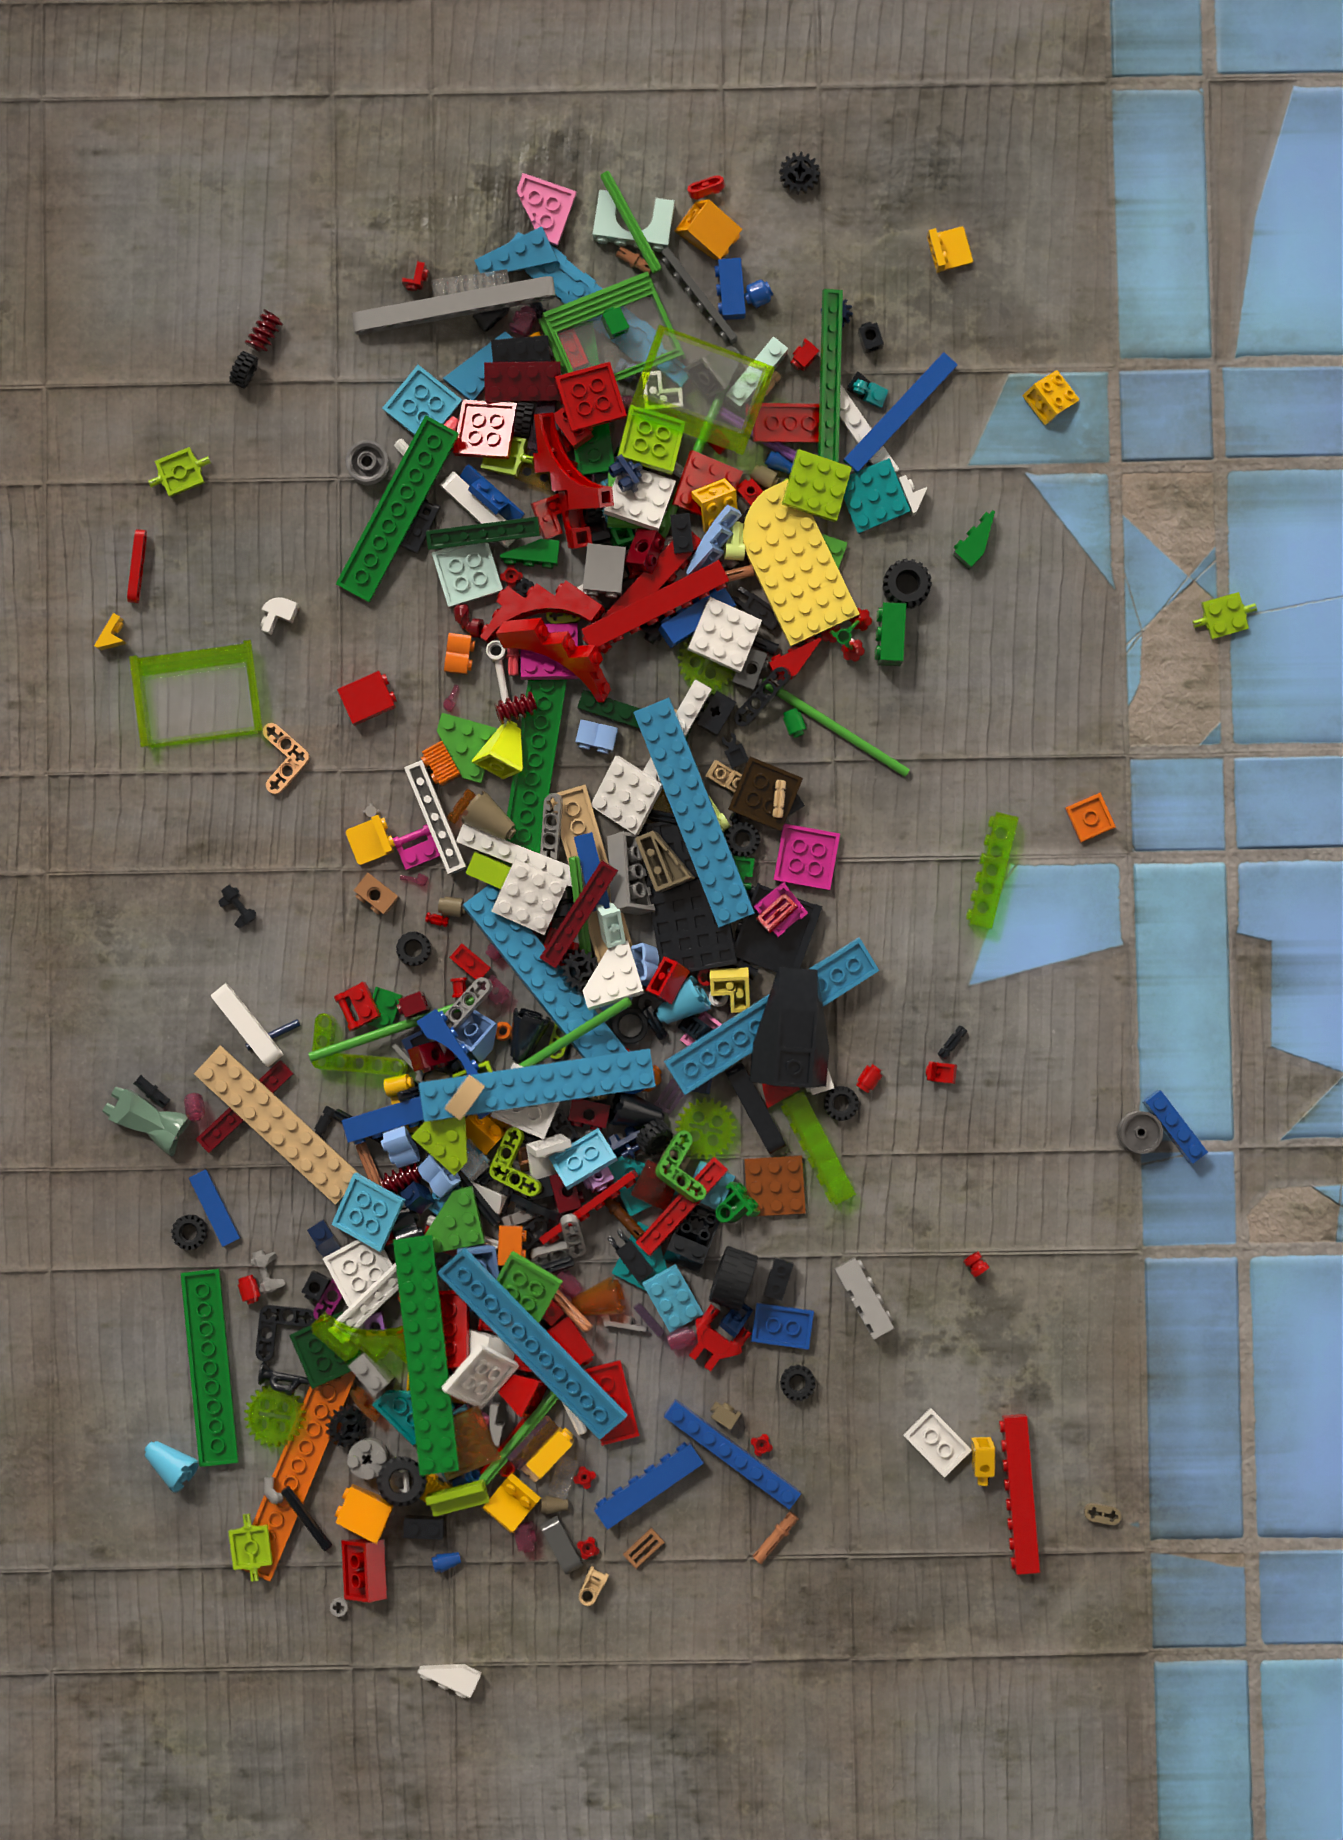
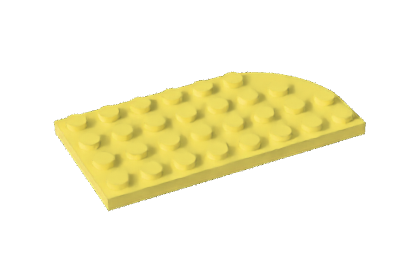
M785 480L762 492L751 505L744 521L743 544H745L747 558L791 647L858 616L859 611L813 515L782 505L788 480Z

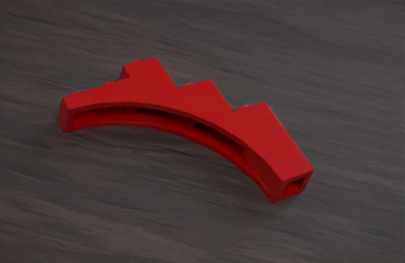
M554 413L534 414L538 453H533L535 473L550 472L552 491L567 490L569 509L614 506L612 486H602L590 481L573 466L567 457L557 433Z
M567 580L557 587L555 595L536 583L535 586L529 588L526 598L507 586L497 596L496 602L501 608L493 613L491 622L482 628L480 637L489 644L497 637L496 632L503 621L521 620L541 613L570 614L593 624L599 620L605 608Z
M542 618L503 621L497 630L496 635L503 648L529 650L557 661L583 681L597 702H604L611 688L599 666L603 658L596 644L576 646L569 631L549 633Z

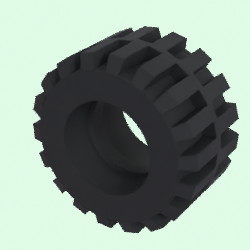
M908 559L898 560L894 565H891L883 578L882 586L885 598L889 599L888 602L905 603L906 610L907 608L914 609L915 606H920L926 600L932 586L931 575L928 574L927 567L924 568L921 562L917 563L914 559H911V561H908ZM904 574L913 576L918 583L916 592L912 594L900 592L896 586L897 578Z
M396 1457L388 1460L379 1470L377 1488L386 1502L399 1507L409 1506L422 1497L426 1488V1475H420L419 1464L414 1459ZM398 1470H406L413 1477V1486L406 1493H397L391 1488V1476Z

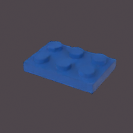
M756 1302L751 1342L809 1350L814 1310Z

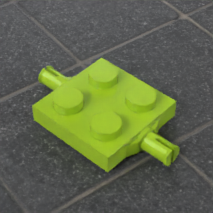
M513 436L509 459L483 458L481 468L518 477L523 462L534 464L533 456L525 455L528 440Z
M185 448L155 461L158 477L148 480L149 485L152 488L162 484L166 488L169 497L175 496L204 484L201 467L211 464L208 456L197 460L191 448Z
M1239 592L1201 602L1203 618L1193 620L1192 624L1200 622L1193 625V627L1197 628L1205 625L1209 631L1210 638H1218L1249 629L1246 619L1247 613L1257 611V607L1249 609L1255 607L1256 604L1244 606Z
M248 1513L247 1515H242L244 1526L239 1529H231L228 1533L233 1570H250V1581L252 1582L259 1580L257 1569L261 1566L272 1565L273 1559L268 1525H252L251 1514Z

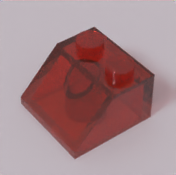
M648 1159L631 1195L665 1211L676 1190L657 1177L655 1169L658 1164ZM664 1167L663 1173L667 1174V1168ZM677 1177L678 1184L681 1180V1177Z

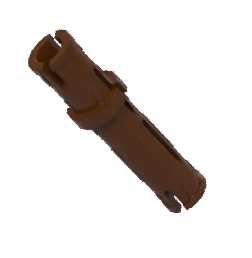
M610 1197L604 1201L605 1206L609 1209L608 1212L614 1215L637 1241L645 1231L622 1208L621 1202H617L615 1199L611 1200Z

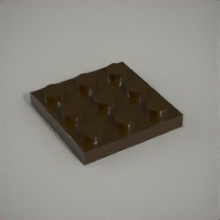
M750 756L728 810L781 832L803 778ZM777 780L786 781L782 818L773 817V809H775L773 807L776 791L775 784Z

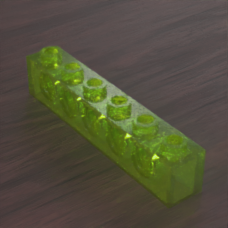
M995 812L994 816H990L988 827H991L990 833L986 834L983 844L986 846L985 853H981L979 864H982L981 871L976 873L975 882L977 887L976 890H972L970 898L973 904L971 909L968 908L966 920H969L968 925L991 930L993 927L1019 817ZM1001 828L1004 830V838L996 836V829ZM992 847L1000 849L1001 854L999 857H994L991 854ZM989 865L996 868L994 876L989 875L986 871ZM984 884L991 886L992 891L990 894H985L982 891ZM981 902L987 905L985 913L979 912L977 908Z

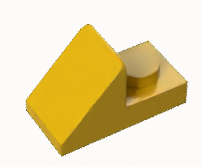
M115 613L112 614L94 645L96 648L105 650L127 644L122 639L114 636L123 627V619Z

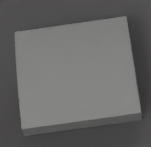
M493 1400L489 1414L490 1431L494 1445L499 1446L505 1422L497 1421L501 1401Z

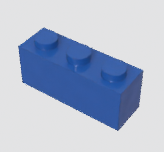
M741 258L718 259V266H715V277H719V284H716L717 296H721V303H718V312L720 315L722 314L724 320L745 319Z

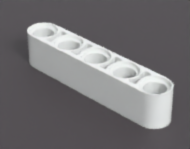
M454 471L440 484L441 488L479 524L506 521L499 513L495 515L469 492L468 488L470 486ZM516 539L498 542L505 548H508Z
M227 983L211 994L216 1004L267 1067H270L284 1055Z

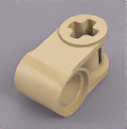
M593 1566L590 1567L579 1592V1600L583 1605L590 1606L596 1601L609 1574H603L595 1570ZM585 1591H590L593 1594V1598L585 1600L582 1594Z

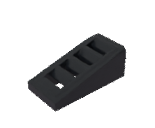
M694 1015L684 1018L678 1026L679 1029L696 1041L714 1030Z

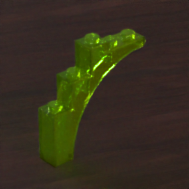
M326 1312L311 1324L313 1334L345 1362L349 1358H353L358 1353V1350L361 1349L375 1363L385 1358L389 1350H391L407 1364L403 1325L383 1330L361 1329L344 1324Z

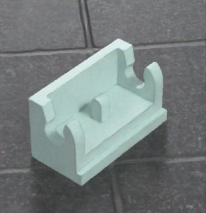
M609 903V909H604L602 905L596 906L601 937L607 948L626 943L621 912L613 903Z

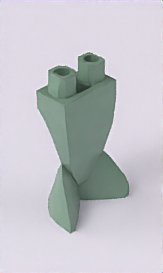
M115 1087L111 1096L118 1099L116 1106L107 1103L102 1112L109 1117V1120L116 1124L148 1133L161 1150L170 1156H174L179 1136L191 1123L193 1117L179 1112H160L149 1101L134 1091Z

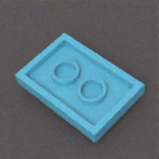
M599 1128L572 1143V1147L565 1149V1151L548 1157L567 1190L618 1160Z
M676 1264L642 1282L670 1333L703 1315L699 1304Z

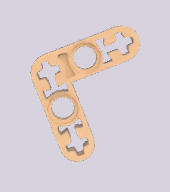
M268 723L263 728L264 737L287 756V759L266 782L267 790L277 795L304 768L310 757L309 753L278 725ZM275 727V733L279 736L281 733L284 734L278 739L277 743L274 742L277 739L273 735L268 736L269 732L267 730L269 728L273 729ZM285 739L291 741V747L287 750L281 747V742ZM295 746H298V748L295 750L299 754H302L303 752L305 753L303 755V757L305 758L304 761L299 760L297 762L296 760L298 757L294 753H292L291 756L289 755V753H291L294 750ZM291 766L293 768L291 776L283 775L284 767ZM278 774L286 780L285 783L282 780L278 783V790L275 788L271 790V782L276 783L280 779L276 777Z

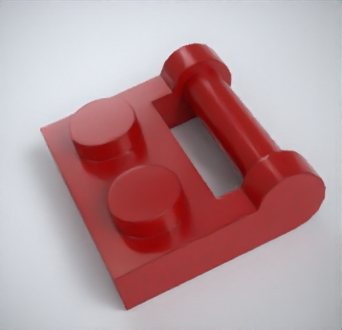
M361 982L345 992L334 996L336 1003H339L346 1018L349 1032L357 1030L381 1017L366 982ZM349 997L359 1017L358 1021L354 1020L345 1000Z

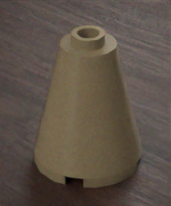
M482 791V795H476L466 808L468 811L467 816H462L461 821L464 824L504 841L506 839L510 840L516 833V825L485 791Z

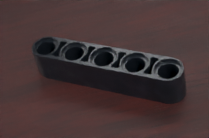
M740 1063L725 1071L769 1155L785 1147L786 1143L753 1082H750V1076L744 1065Z

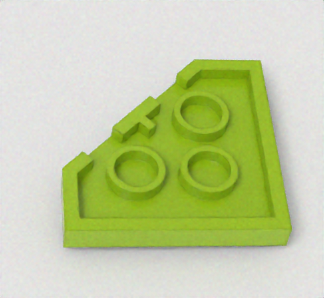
M465 1116L461 1120L454 1117L424 1122L411 1136L454 1176L468 1161Z

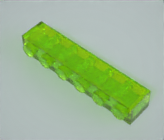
M801 1091L782 1101L783 1106H781L785 1117L790 1116L792 1123H790L791 1129L794 1134H799L801 1140L798 1142L802 1150H807L810 1155L807 1158L812 1169L816 1167L819 1173L816 1177L820 1185H825L828 1190L825 1192L830 1203L834 1202L837 1205L855 1196L856 1193L804 1092Z

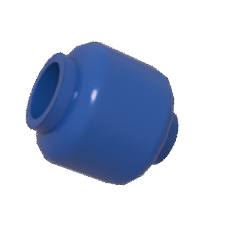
M762 279L746 286L747 293L744 294L748 305L752 303L755 308L769 303L771 296H773L768 282H764Z

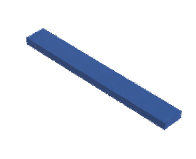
M943 352L843 459V462L852 467L851 469L854 472L858 473L958 364Z

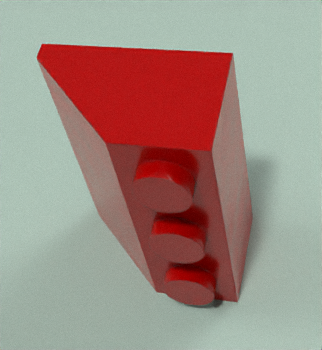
M367 1539L341 1540L344 1599L367 1603L387 1599L384 1540L379 1539L377 1544Z

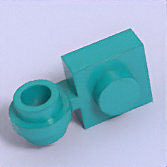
M859 379L857 382H854L853 391L860 395L866 393L863 401L877 408L883 407L888 389L873 382L869 383L867 387L868 383Z

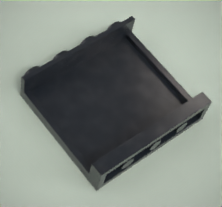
M757 883L756 887L752 885L749 897H752L751 904L755 913L745 917L743 923L740 921L738 923L736 933L739 934L737 940H734L737 958L777 972L778 967L800 968L823 906L798 899L808 914L802 919H798L783 934L777 937L773 931L769 933L757 921L756 918L760 914L753 906L774 889L760 885V883Z

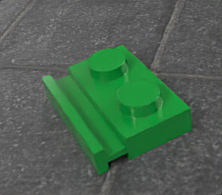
M376 987L372 997L381 1017L368 1024L377 1028H383L394 1023L398 1011L397 1004H400L398 999L402 998L403 995Z

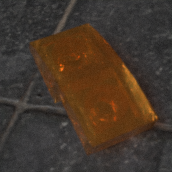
M353 1386L349 1393L355 1404L368 1418L376 1423L381 1414L371 1403L369 1405L366 1404L369 1396L366 1395L367 1391L359 1386L357 1388Z

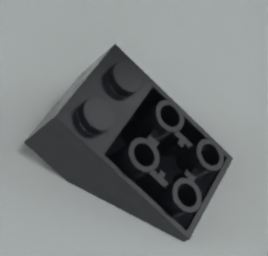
M697 1205L674 1230L663 1259L699 1273L720 1223L716 1213Z

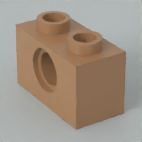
M369 873L365 875L353 890L357 893L355 897L363 903L369 902L372 905L370 909L378 915L381 913L386 915L400 898ZM374 890L380 892V898L376 901L371 899V893Z

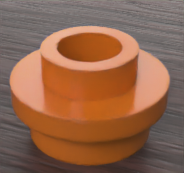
M507 1022L497 1023L495 1037L500 1041L508 1040L512 1033L511 1025ZM501 1028H506L507 1033L505 1035L500 1034Z

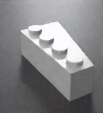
M625 831L607 836L609 865L619 870L610 884L611 903L617 909H620L621 913L643 915L655 911L654 904H651L649 898L651 890L650 887L646 886L644 877L647 876L646 869L641 865L642 855L635 839L638 836Z
M853 1257L835 1267L834 1269L871 1337L876 1339L894 1329L891 1323L894 1320L889 1311H884L882 1307L884 1302L879 1293L875 1295L872 1289L875 1286L870 1276L865 1277L863 1273L865 1267L861 1260H856Z

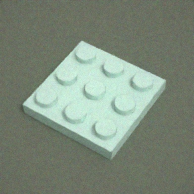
M489 543L451 547L432 552L449 608L499 593L503 589Z

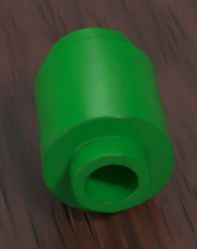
M797 708L784 712L783 721L788 735H793L794 738L804 735V731L807 728L801 712H798Z

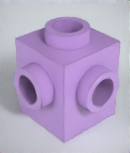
M607 1166L585 1179L583 1183L586 1189H590L592 1193L596 1191L601 1193L608 1188V1185L613 1184L614 1177Z

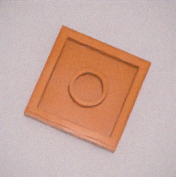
M1101 792L1065 808L1080 843L1116 828Z

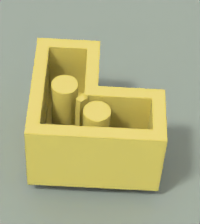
M748 967L710 969L711 996L730 995L731 1013L742 1012L750 1007Z

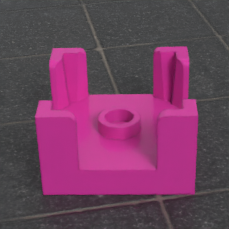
M784 882L753 905L758 913L761 914L785 893L798 906L790 916L773 930L777 937L783 934L798 919H802L808 914ZM785 900L784 902H782L764 920L766 921L777 909H779L787 901Z

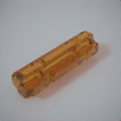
M466 789L463 798L459 799L453 808V812H450L447 816L450 822L455 824L459 819V815H462L470 804L469 801H472L475 797V793L470 789Z

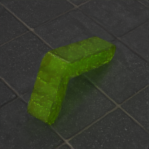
M321 1013L316 1017L312 1052L334 1044L336 1019L333 1015ZM324 1017H327L329 1019V1025L327 1027H323L322 1025V1019ZM323 1036L328 1041L324 1047L320 1044V1039ZM343 1053L325 1057L326 1062L323 1066L318 1063V1060L312 1062V1065L317 1069L397 1076L405 1074L408 1069L407 1062L401 1058ZM339 1057H343L345 1060L343 1067L337 1065ZM359 1058L364 1062L361 1069L356 1067V1061ZM377 1060H380L383 1065L379 1071L375 1069V1062ZM397 1061L401 1063V1070L399 1072H396L393 1068Z

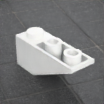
M465 1664L420 1666L417 1673L421 1674L420 1677L427 1681L432 1679L438 1682V1686L448 1690L450 1688L455 1690V1694L462 1698H466V1696L470 1698L482 1672Z

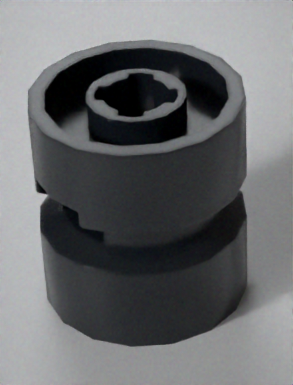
M572 888L565 889L553 918L566 917L574 904Z

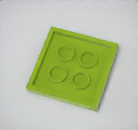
M630 405L618 456L622 454L627 462L640 463L644 467L672 475L686 421Z
M798 449L795 454L782 505L836 522L852 467Z

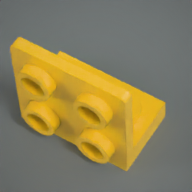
M963 226L937 233L936 228L928 230L927 240L936 273L973 262Z
M1058 370L1033 384L1022 395L1044 425L1050 423L1059 413L1079 401L1078 396Z
M725 478L691 492L693 500L701 507L703 531L705 533L727 504L737 509L736 489Z
M511 1473L491 1496L490 1501L483 1506V1509L512 1533L529 1511L539 1502L541 1497Z

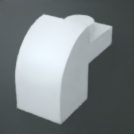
M281 597L267 601L262 610L268 615L264 616L261 621V630L268 635H272L278 618L293 623L299 605L296 602Z

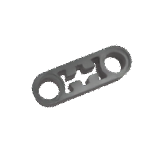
M558 1515L540 1524L543 1534L566 1575L584 1566Z

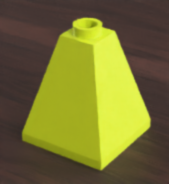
M507 721L501 725L473 758L472 763L502 779L521 772L523 769L521 729L513 721L510 723Z

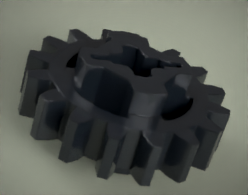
M800 152L799 156L792 153V158L786 156L785 160L787 163H781L783 169H779V174L782 175L780 182L785 181L783 187L787 188L789 186L790 193L796 190L797 195H799L800 190H803L806 194L807 188L813 190V184H818L817 178L820 177V172L817 170H819L820 166L814 165L816 159L810 160L809 153L805 157L802 152ZM799 167H801V173H802V175L800 176V179H798V178H799V175H798Z
M584 949L580 950L579 953L577 950H574L572 954H566L567 959L561 960L564 966L559 967L563 971L560 977H565L563 984L569 983V989L576 987L578 992L581 988H585L598 966L595 963L597 957L591 958L592 952L585 954ZM575 958H581L579 962L573 961ZM581 979L588 980L585 983L579 982Z
M346 1404L345 1408L339 1406L338 1412L333 1410V1417L328 1416L331 1421L326 1423L325 1426L329 1429L325 1432L329 1435L328 1439L337 1446L341 1445L345 1448L347 1443L353 1446L354 1440L359 1441V1435L364 1436L362 1429L367 1428L363 1424L367 1418L363 1416L364 1412L356 1406H350L349 1404Z

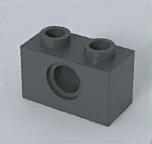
M751 648L740 673L736 672L732 684L754 692V689L760 686L763 679L759 677L761 671H766L768 666L767 654ZM753 665L756 667L757 672L755 674H748L746 668Z

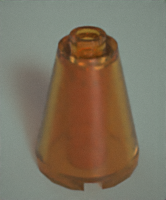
M615 1276L608 1277L574 1296L571 1302L583 1316L623 1314L626 1309L625 1305L622 1306L621 1300H624V1294L618 1279L614 1280Z

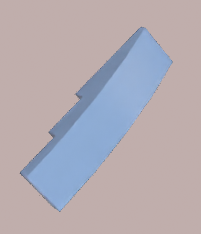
M727 504L717 516L693 555L686 572L688 575L716 562L723 555L724 551L721 547L733 535L730 528L742 516L738 509Z

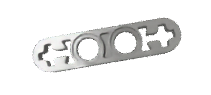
M551 793L544 800L540 854L547 856L549 849L555 848V850L551 851L550 856L558 861L563 800L559 794ZM552 798L558 802L554 806V811H558V813L548 812L552 809V803H549ZM549 816L556 818L557 824L555 826L548 824L547 818ZM553 835L556 840L555 844H548L546 836Z
M483 977L476 979L450 1007L445 1015L455 1024H449V1028L453 1026L456 1031L491 993L493 989L491 980ZM480 983H486V990L481 989ZM469 995H472L475 999L471 1006L466 1004V998ZM456 1009L462 1012V1016L458 1020H455L453 1017V1012Z

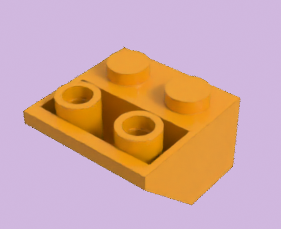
M492 1113L483 1119H480L477 1114L469 1115L465 1120L467 1139L485 1155L503 1138L507 1129L513 1127L491 1117Z

